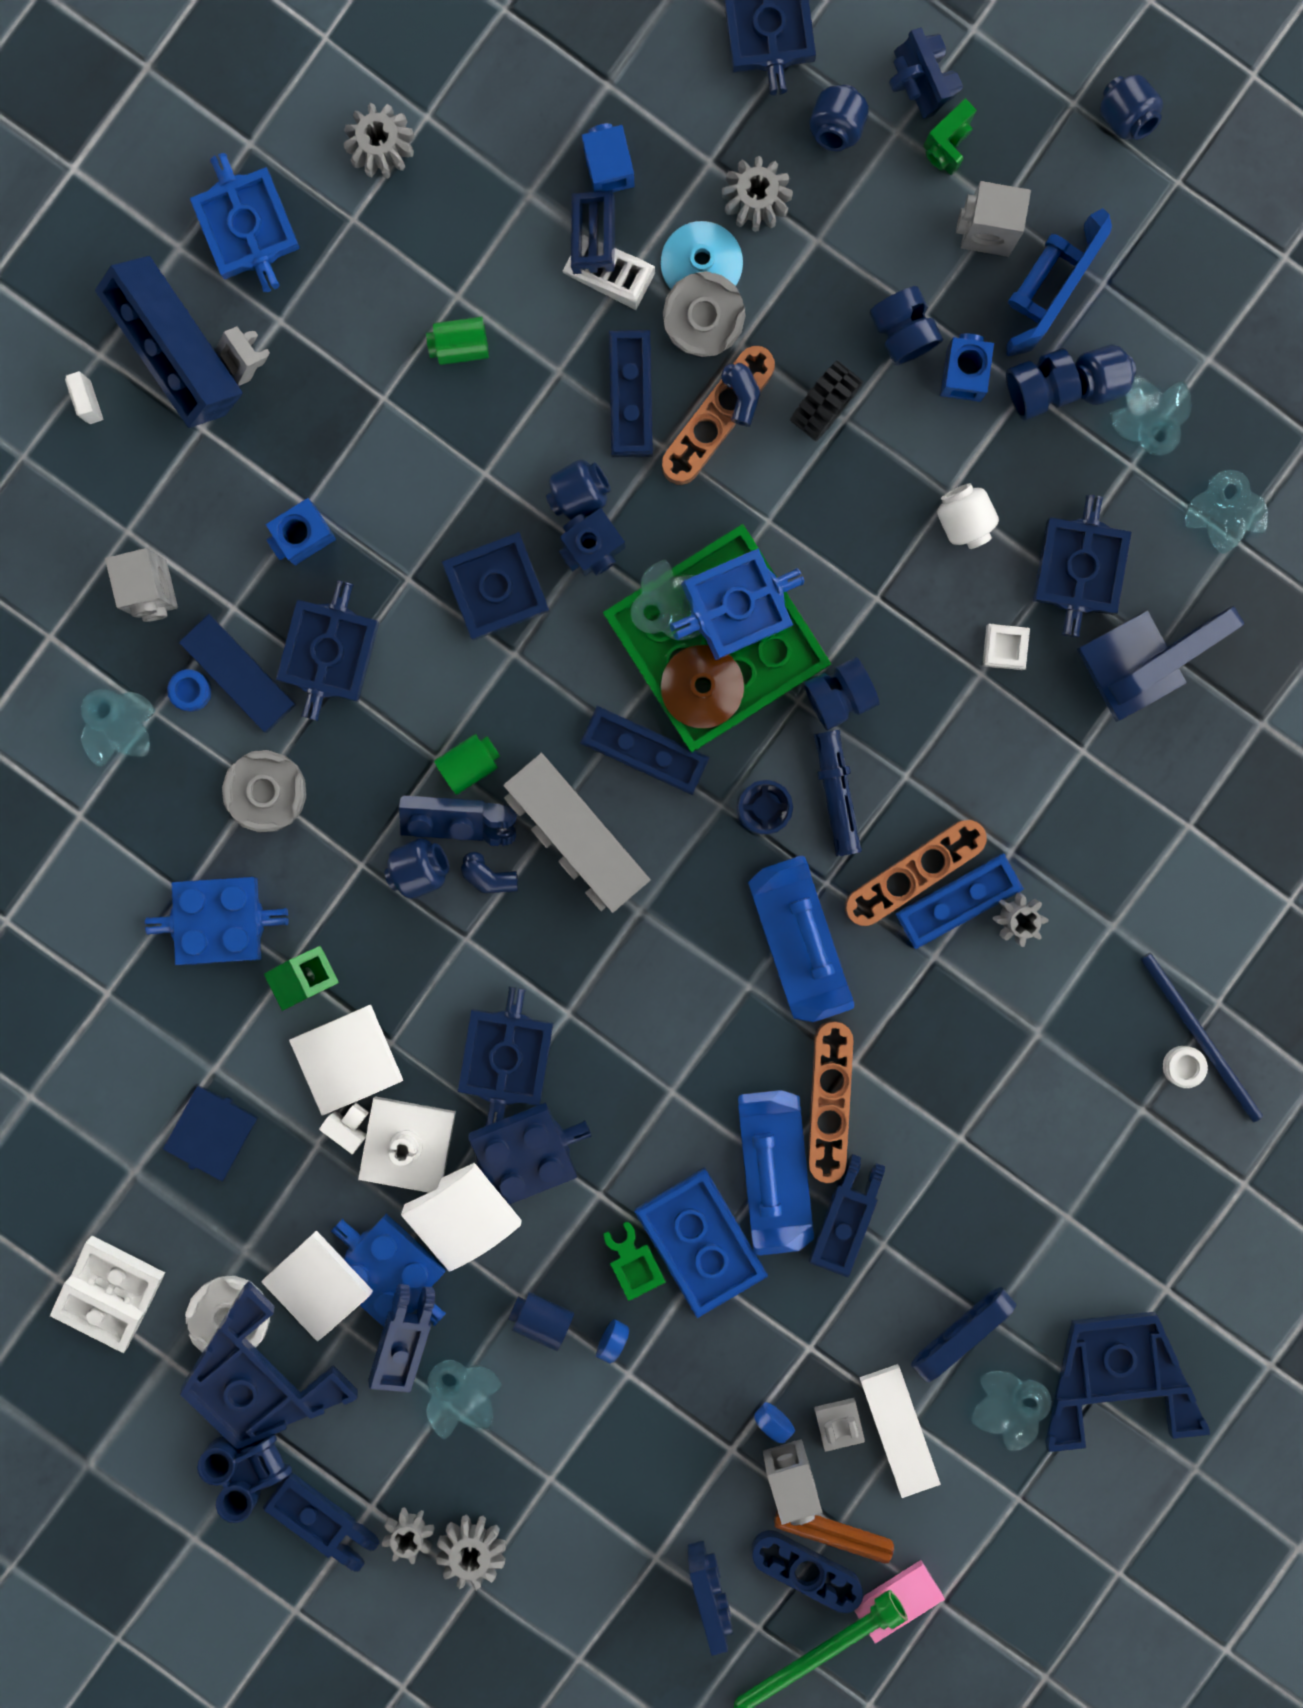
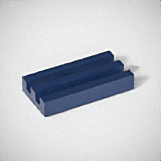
M613 190L573 193L571 219V269L573 274H582V269H589L590 273H597L598 268L605 267L606 272L614 271L615 197ZM599 202H604L603 255L598 256ZM583 203H589L588 257H582Z

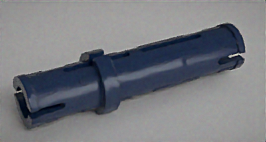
M840 730L813 734L821 770L817 774L818 779H822L825 789L836 856L862 852L849 788L848 774H851L850 766H846Z

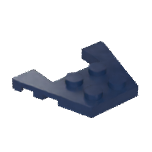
M250 1281L241 1289L183 1383L180 1395L237 1450L286 1430L288 1424L305 1417L315 1418L324 1414L325 1409L341 1402L346 1405L358 1398V1389L334 1365L304 1390L299 1391L245 1338L272 1316L275 1308Z
M1155 1312L1071 1320L1045 1440L1046 1448L1049 1452L1086 1448L1082 1405L1165 1396L1168 1432L1173 1439L1210 1435L1208 1424L1196 1403L1197 1400L1179 1366L1180 1363Z

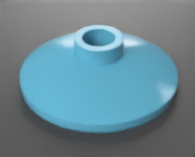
M696 221L685 224L672 233L662 250L661 272L670 290L679 280L698 272L707 271L722 275L735 286L738 284L742 274L743 256L737 240L727 229L712 222ZM704 252L709 255L710 261L707 264L700 265L695 261V255Z

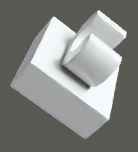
M355 1103L344 1117L334 1111L327 1117L319 1130L353 1154L366 1139V1133L358 1127L369 1112L358 1103Z

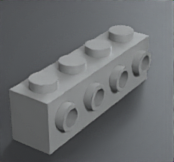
M542 752L503 785L509 792L504 797L506 802L519 816L526 812L536 823L531 829L532 832L546 848L552 844L557 847L563 854V857L558 862L574 880L581 875L591 887L585 892L586 895L600 911L608 907L613 913L651 881Z

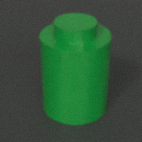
M483 316L433 323V332L426 333L430 358L438 357L439 365L489 358Z
M475 733L434 760V763L450 788L458 795L498 769L495 760L501 756L488 736L480 740Z

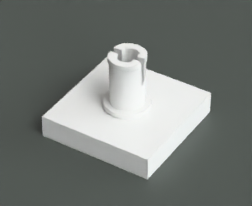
M375 1096L372 1102L358 1180L427 1193L438 1189L440 1179L445 1174L456 1111Z

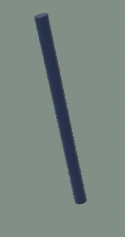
M1151 953L1143 956L1140 960L1252 1122L1260 1120L1263 1114Z

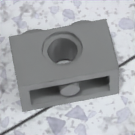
M980 181L974 195L968 194L964 208L960 209L956 233L963 234L960 248L1009 257L1024 232L1031 190Z
M147 548L105 558L118 609L131 614L132 617H142L143 622H151L166 618L167 611L178 608L167 560Z
M802 1439L763 1450L767 1477L781 1524L791 1522L792 1525H803L812 1521L816 1514L823 1513Z

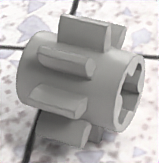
M1016 893L1015 901L1009 903L1002 899L999 901L1003 908L1000 915L993 917V921L1005 927L999 934L1001 938L1009 940L1015 934V941L1021 947L1025 946L1027 938L1035 937L1039 940L1042 938L1039 933L1041 924L1049 922V919L1038 914L1037 911L1042 906L1040 901L1033 899L1026 905V897L1021 893ZM1019 913H1022L1023 918L1026 920L1022 926H1019L1018 921L1015 919Z
M404 1507L401 1509L398 1521L392 1518L387 1519L384 1527L392 1534L384 1537L382 1547H391L394 1553L392 1561H397L399 1557L408 1558L411 1564H415L419 1550L429 1554L432 1544L425 1538L433 1534L435 1527L434 1525H425L422 1519L423 1510L419 1511L417 1515L408 1514ZM408 1531L413 1532L415 1535L410 1537L408 1541L402 1538V1535H405Z

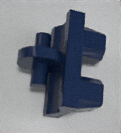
M922 27L911 30L908 33V39L894 50L897 59L893 63L898 73L890 79L889 84L893 92L906 90L909 99H915L921 115L925 119L934 116L946 102L952 100L962 90L963 85L957 72L952 70L942 73L938 63L946 56V46L941 35L925 36Z

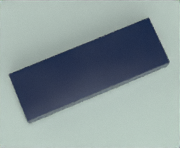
M650 330L609 331L612 457H653Z
M208 614L179 642L265 733H268L296 706L295 702L212 615Z
M599 706L596 707L580 744L690 795H693L710 758L697 751L691 753L688 747Z

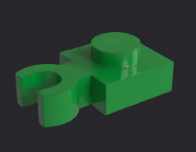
M629 1222L623 1223L627 1231L625 1242L616 1243L609 1231L604 1233V1240L606 1245L610 1249L618 1251L621 1257L610 1263L628 1301H631L666 1283L649 1246L645 1245L636 1249L634 1245L636 1240L635 1229Z

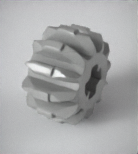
M369 103L368 115L364 116L361 112L354 111L353 117L357 124L345 125L344 131L350 139L346 140L343 145L346 153L353 154L351 163L355 168L365 166V173L371 178L377 169L380 168L384 178H389L391 173L389 167L394 165L398 170L403 171L405 164L401 157H413L414 150L409 143L415 138L411 128L406 127L407 118L403 113L394 116L393 108L388 103L378 113L375 105ZM378 136H385L387 141L383 144ZM376 139L380 145L373 146L372 140Z
M760 156L755 158L754 167L752 168L742 159L738 163L739 173L729 171L726 175V181L729 186L722 188V198L729 201L725 206L726 214L734 215L739 213L736 219L738 227H742L747 219L752 221L751 227L754 232L759 231L762 220L768 227H775V215L779 217L787 215L788 207L785 203L791 201L793 191L785 187L789 183V175L787 173L776 175L778 169L776 160L771 162L767 168L762 167L763 160ZM758 189V194L761 190L764 191V199L756 200L757 195L751 198L750 190Z
M466 1514L462 1516L461 1526L450 1522L446 1527L447 1535L440 1536L438 1539L437 1547L442 1551L437 1554L436 1563L446 1566L443 1572L445 1580L455 1575L458 1576L457 1587L459 1589L465 1586L466 1580H471L472 1586L477 1591V1589L481 1588L482 1578L492 1583L497 1576L495 1569H502L505 1565L506 1558L501 1553L506 1550V1541L496 1539L500 1530L498 1525L491 1526L487 1530L484 1528L486 1522L484 1516H480L477 1524L472 1525L471 1519ZM465 1547H469V1552H471L472 1547L476 1548L479 1551L478 1557H474L473 1552L471 1557L464 1554Z

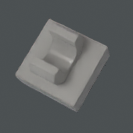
M238 326L223 332L215 352L235 379L237 385L240 386L252 379L257 367L262 366L266 362L270 352L268 349L255 352L251 345L254 344L258 334L255 331H248L243 334Z
M854 1398L814 1407L825 1452L865 1442Z

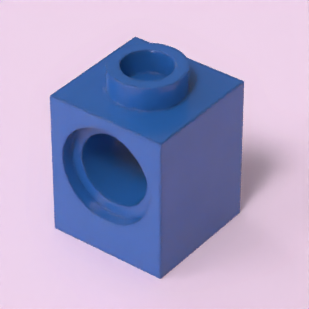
M608 123L592 127L588 131L589 133L582 134L583 151L593 191L613 190V192L635 187L634 170L623 125L613 127L612 124Z
M965 333L960 334L959 338L953 337L946 350L940 396L981 402L988 392L994 343L984 342V337L977 334ZM963 357L972 359L977 365V373L966 374L962 372L958 367V359Z
M309 498L265 524L272 534L266 540L279 560L286 557L295 566L337 540ZM296 525H305L308 531L305 540L299 544H291L288 538L290 530Z

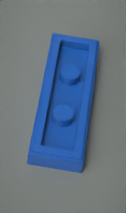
M1002 853L898 910L894 914L912 947L916 950L1000 903L1001 899L1006 900L1021 892L1024 888L1005 854Z

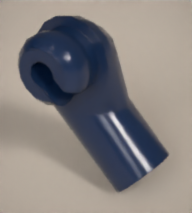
M742 363L728 364L722 371L721 379L724 384L733 388L738 397L731 421L741 426L750 427L760 397V388L749 367Z

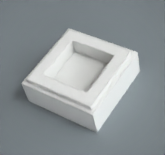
M80 371L66 375L65 381L76 415L89 424L104 420L91 381Z
M995 624L986 625L982 666L1025 670L1030 628Z

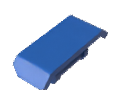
M1104 208L1091 214L1084 223V232L1088 245L1084 253L1056 234H1051L1047 239L1044 251L1018 291L1013 292L1008 300V304L1013 309L1038 324L1035 328L1017 335L1006 344L1007 356L1032 351L1055 320L1111 232L1110 215ZM1060 257L1075 267L1048 309L1045 310L1034 303L1032 298Z
M798 856L762 868L748 884L793 1018L816 1022L853 1009L855 1006L853 997L847 985L806 858Z
M783 1090L739 1095L738 1111L753 1251L756 1255L800 1251L814 1240L800 1097Z

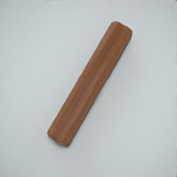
M776 1511L774 1525L777 1529L884 1564L889 1563L892 1558L894 1544L889 1538L815 1515L812 1521L803 1525H792L791 1522L782 1525L778 1511Z

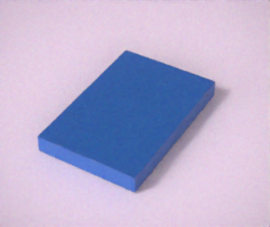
M706 1168L634 1209L638 1219L697 1318L768 1277L765 1268L754 1253L752 1246Z

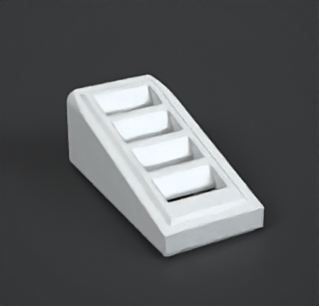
M582 235V257H584L587 249L589 250V237ZM599 241L598 256L603 255L604 243H601ZM615 248L614 267L616 264L622 267L615 283L608 281L612 271L606 272L605 268L600 277L590 273L589 269L582 270V274H573L571 256L563 269V273L637 310L655 275V266ZM631 271L637 275L628 290L622 286Z

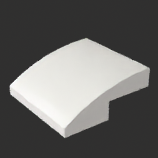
M371 1005L289 1040L321 1115L335 1111L403 1081Z
M475 1163L442 1177L438 1189L404 1204L401 1213L405 1221L449 1272L465 1265L496 1246L520 1227L522 1221Z
M317 1230L261 1281L317 1342L354 1311L373 1292Z
M91 1236L86 1241L71 1276L64 1283L50 1316L124 1353L147 1312L165 1272Z

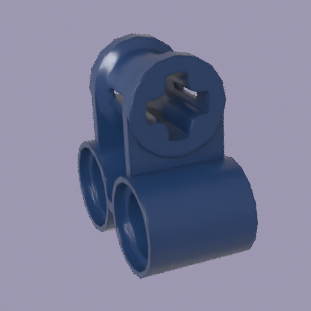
M275 1434L238 1450L223 1436L218 1437L202 1453L197 1465L199 1476L209 1485H223V1489L216 1499L217 1513L223 1520L229 1523L244 1521L249 1517L260 1499L261 1490L280 1482L292 1473L293 1470L290 1464L284 1463L275 1445L277 1440ZM212 1454L224 1455L228 1459L229 1467L220 1468L216 1466L212 1460ZM240 1491L246 1496L248 1504H236L231 1499L230 1492Z

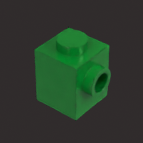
M321 945L264 973L282 1011L339 983Z

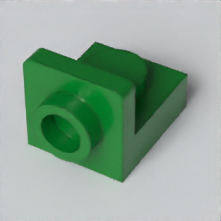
M966 98L928 134L923 145L927 150L926 156L931 164L938 170L945 169L950 175H953L958 170L963 161V156L955 147L973 130L970 123L977 111Z

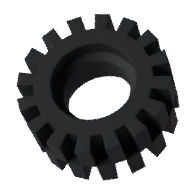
M838 360L835 361L807 393L808 395L801 401L790 421L815 442L818 441L847 407L864 381Z

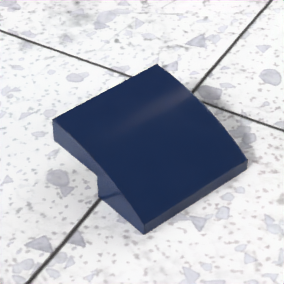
M1148 610L1077 649L1116 722L1187 683L1178 668L1141 694L1121 705L1118 704L1109 690L1108 686L1167 648Z

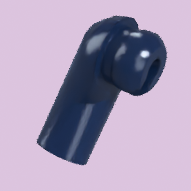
M469 852L463 857L461 873L481 893L518 891L517 871L494 873L485 864L484 856L479 852Z

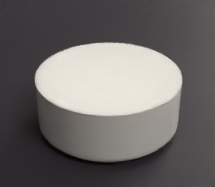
M1177 1046L1171 1049L1163 1061V1072L1166 1078L1174 1085L1182 1088H1192L1199 1085L1206 1077L1208 1070L1204 1055L1199 1050L1189 1046Z

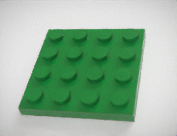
M741 524L603 612L604 617L691 753L832 664L787 592H784L785 607L793 625L788 629L729 654L738 664L744 680L743 698L733 716L718 726L701 729L679 722L667 710L661 694V680L667 664L677 653L688 647L708 645L706 638L699 630L679 640H676L673 636L676 631L687 626L672 632L670 623L691 615L690 603L681 583L702 572L759 549L744 524ZM761 553L767 568L775 575L772 568L770 567L765 557ZM699 678L695 682V689L699 693H707L711 689V683L706 678Z

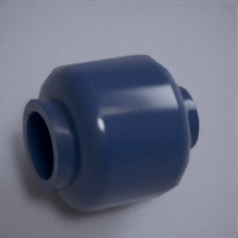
M1139 74L1129 75L1125 78L1119 76L1113 79L1103 91L1105 97L1100 105V114L1118 137L1124 140L1133 138L1140 140L1152 133L1162 119L1163 101L1161 96L1143 76Z
M850 85L830 86L822 90L816 100L810 118V131L817 143L827 150L842 151L856 145L861 138L868 118L869 105L857 89Z
M1111 344L1083 353L1075 362L1081 382V399H1084L1087 403L1100 405L1124 397L1132 389L1136 375V365L1133 358L1119 346Z
M580 459L550 477L549 486L551 492L546 494V498L557 516L564 514L571 520L580 514L588 517L598 509L603 508L607 503V493L611 491V488L603 471L595 462L590 465L585 460Z
M420 838L395 848L389 853L388 868L385 869L384 874L389 887L393 891L398 890L404 897L415 899L439 889L444 884L446 874L449 872V862L440 845L437 843L432 844L429 840Z

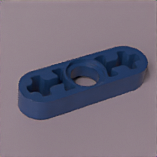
M1002 1287L996 1288L919 1352L912 1361L911 1366L925 1382L933 1381L1013 1313L1017 1304Z
M763 1531L755 1537L752 1543L753 1561L756 1567L763 1573L837 1612L849 1613L860 1606L863 1599V1590L858 1576L851 1570L777 1531ZM773 1544H777L778 1554L789 1560L788 1570L784 1571V1560L776 1556H771L769 1560H764V1553L761 1548L769 1549ZM794 1552L795 1554L790 1558V1553ZM805 1561L813 1562L819 1568L817 1577L808 1582L800 1580L795 1574L797 1566ZM827 1572H831L829 1575L830 1582L838 1587L845 1586L846 1582L850 1583L853 1594L851 1596L844 1594L841 1599L837 1598L836 1589L825 1583Z

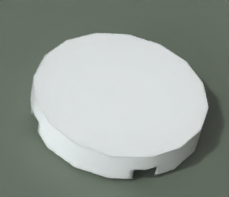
M237 1276L217 1277L205 1283L190 1299L185 1314L186 1324H188L189 1337L193 1345L202 1353L241 1289L249 1280ZM270 1317L245 1337L255 1348L266 1335Z

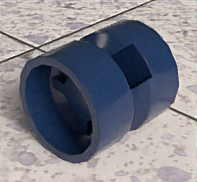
M918 286L903 289L885 298L869 312L878 332L888 336L885 346L894 365H901L931 351L943 341V337L934 319L926 318L925 316L928 306Z
M1064 348L1041 356L1037 365L1027 361L1006 370V382L1010 398L1017 414L1024 421L1046 413L1050 404L1059 408L1081 398L1082 389L1078 371L1072 357Z
M857 657L836 666L832 676L824 672L803 683L809 701L826 731L847 721L850 712L860 715L880 705L874 685Z
M762 780L754 782L743 790L738 798L736 811L738 819L744 828L754 834L767 835L776 833L787 825L792 817L793 803L791 795L784 786L775 781Z

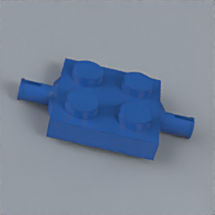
M218 154L224 170H222L217 157L213 156L210 162L213 165L219 182L210 190L191 197L190 201L219 272L225 280L242 272L255 270L263 292L272 291L266 275L275 290L280 284L276 279L271 263L281 256L299 250L300 246L270 172L265 167L248 175H234L227 154Z
M756 549L686 579L681 583V586L690 603L691 615L670 623L672 632L687 626L676 631L673 636L676 640H679L699 630L706 638L715 660H718L788 629L793 623L785 607L784 592L804 585L803 576L788 582L802 573L796 568L776 578L767 568L759 549Z
M256 877L172 882L173 906L170 916L146 917V925L161 926L145 927L147 935L171 933L175 947V965L178 966L261 960L260 939L264 926H288V918H272L288 916L287 908L263 910L258 899V880Z
M387 1213L372 1229L363 1232L361 1235L345 1222L343 1218L330 1231L349 1247L344 1260L373 1290L371 1295L360 1306L383 1327L388 1311H392V1301L398 1284L409 1285L410 1301L407 1305L406 1313H413L417 1309L422 1288L432 1287L447 1270ZM435 1303L430 1318L433 1326L446 1314Z

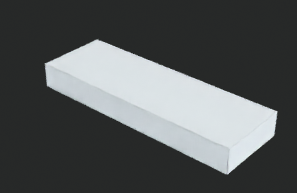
M896 1364L859 1377L901 1498L941 1485L899 1365Z

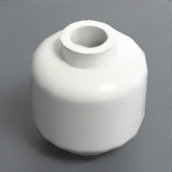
M971 483L959 486L941 497L943 503L938 508L937 515L952 544H967L969 549H974L992 539L990 532L997 526L999 518L987 492L983 488H973Z

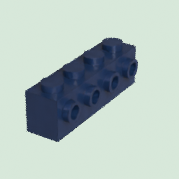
M146 256L111 265L96 287L95 292L187 427L191 428L226 416L243 392L152 258Z

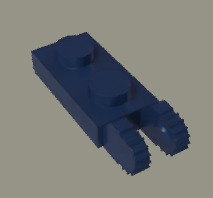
M405 795L400 799L401 836L483 841L484 839L491 846H508L513 841L515 842L516 828L513 827V824L517 820V814L510 805L506 806L505 804L502 806L501 804L484 803V801Z
M851 1154L848 1159L841 1184L837 1183L809 1258V1263L848 1278L878 1201L876 1195L885 1172V1166L875 1163L869 1173L865 1193L852 1189L855 1177L861 1166V1157Z
M398 1284L392 1301V1311H388L368 1378L370 1389L411 1392L431 1328L430 1318L436 1294L434 1288H422L417 1305V1314L406 1313L407 1305L410 1301V1287L406 1284Z
M293 1472L282 1480L263 1506L264 1511L326 1557L332 1556L354 1572L360 1571L365 1561L348 1545L340 1543L347 1535L370 1551H374L380 1544V1540L372 1531H369L364 1525L356 1523L355 1518Z

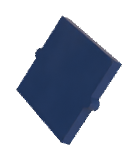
M198 1085L163 1150L189 1163L188 1167L191 1170L198 1168L223 1182L258 1117L233 1104L232 1098L227 1097L224 1099Z

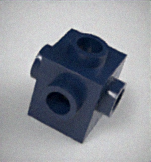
M602 508L587 518L583 514L574 517L563 526L565 533L560 536L561 543L564 548L559 550L560 555L572 572L579 568L584 576H587L592 571L596 576L602 574L616 563L613 557L625 549V541ZM587 541H593L596 543V545L591 549H586L583 547L584 543H586Z

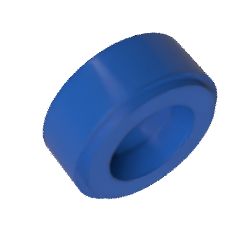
M186 669L172 676L168 683L167 693L174 706L184 711L194 712L208 704L212 689L209 680L202 673Z
M616 1319L609 1323L598 1344L597 1358L609 1364L617 1360L629 1335L628 1325Z
M764 1402L754 1414V1419L759 1428L777 1443H786L795 1433V1428L786 1415L768 1402Z

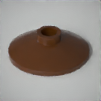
M709 645L691 646L677 653L667 664L661 680V694L667 710L679 722L693 728H711L727 721L737 711L744 693L743 675L736 661L730 655L715 660ZM699 678L708 679L711 683V689L707 693H699L695 689L696 680Z

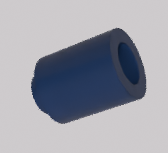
M529 1292L526 1299L517 1297L508 1320L514 1322L512 1331L558 1351L572 1322L574 1312Z

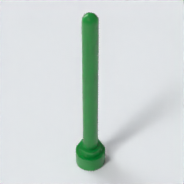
M891 1590L875 1598V1604L870 1607V1613L737 1697L734 1701V1708H754L879 1627L883 1630L888 1627L891 1629L898 1627L908 1620L900 1600Z

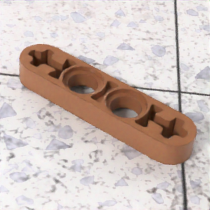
M751 346L746 348L733 364L742 363L749 367V364L746 362L748 359L753 362L758 358L764 360L763 370L765 373L756 372L753 375L761 393L773 375L775 361L768 349L762 346ZM722 379L663 456V474L669 482L675 485L690 483L736 425V423L731 421L734 410L723 408L719 402V396L724 390L733 389L724 384ZM703 421L713 423L718 431L717 437L709 443L698 441L693 433L698 423ZM687 439L695 450L704 453V455L699 458L697 453L694 452L688 460V467L691 470L688 473L681 470L678 474L672 472L673 463L670 459L675 457L680 460L688 451V446L682 443Z
M961 820L954 823L854 890L845 901L847 917L853 923L860 926H870L978 855L984 849L987 842L984 828L973 820ZM961 828L965 831L974 830L977 835L972 840L975 846L972 849L968 846H961L953 851L959 857L953 862L949 850L940 841L946 838L948 845H952L961 838L959 833ZM930 849L939 851L944 859L942 869L934 874L926 872L921 865L923 854ZM896 872L905 874L909 880V889L902 896H894L887 889L888 878ZM878 883L881 894L891 904L884 908L883 902L878 901L871 906L870 911L872 915L869 918L862 914L856 916L853 912L858 907L855 900L860 896L864 900H870L876 896L877 893L871 888Z
M835 1020L821 1024L816 1031L814 1041L808 1167L813 1177L824 1183H832L839 1180L845 1173L847 1163L854 1041L850 1029L842 1022ZM833 1028H837L838 1034L845 1037V1043L838 1044L836 1051L837 1058L845 1057L844 1065L833 1061L820 1063L822 1055L830 1058V1045L823 1042V1036L830 1035ZM830 1069L838 1070L843 1076V1084L835 1092H827L820 1086L821 1075ZM825 1111H835L841 1118L840 1127L833 1133H825L818 1128V1118ZM817 1138L828 1142L840 1140L839 1147L831 1144V1157L833 1160L838 1161V1165L832 1166L827 1174L823 1173L821 1166L815 1165L816 1160L824 1158L825 1149L823 1144L816 1145Z

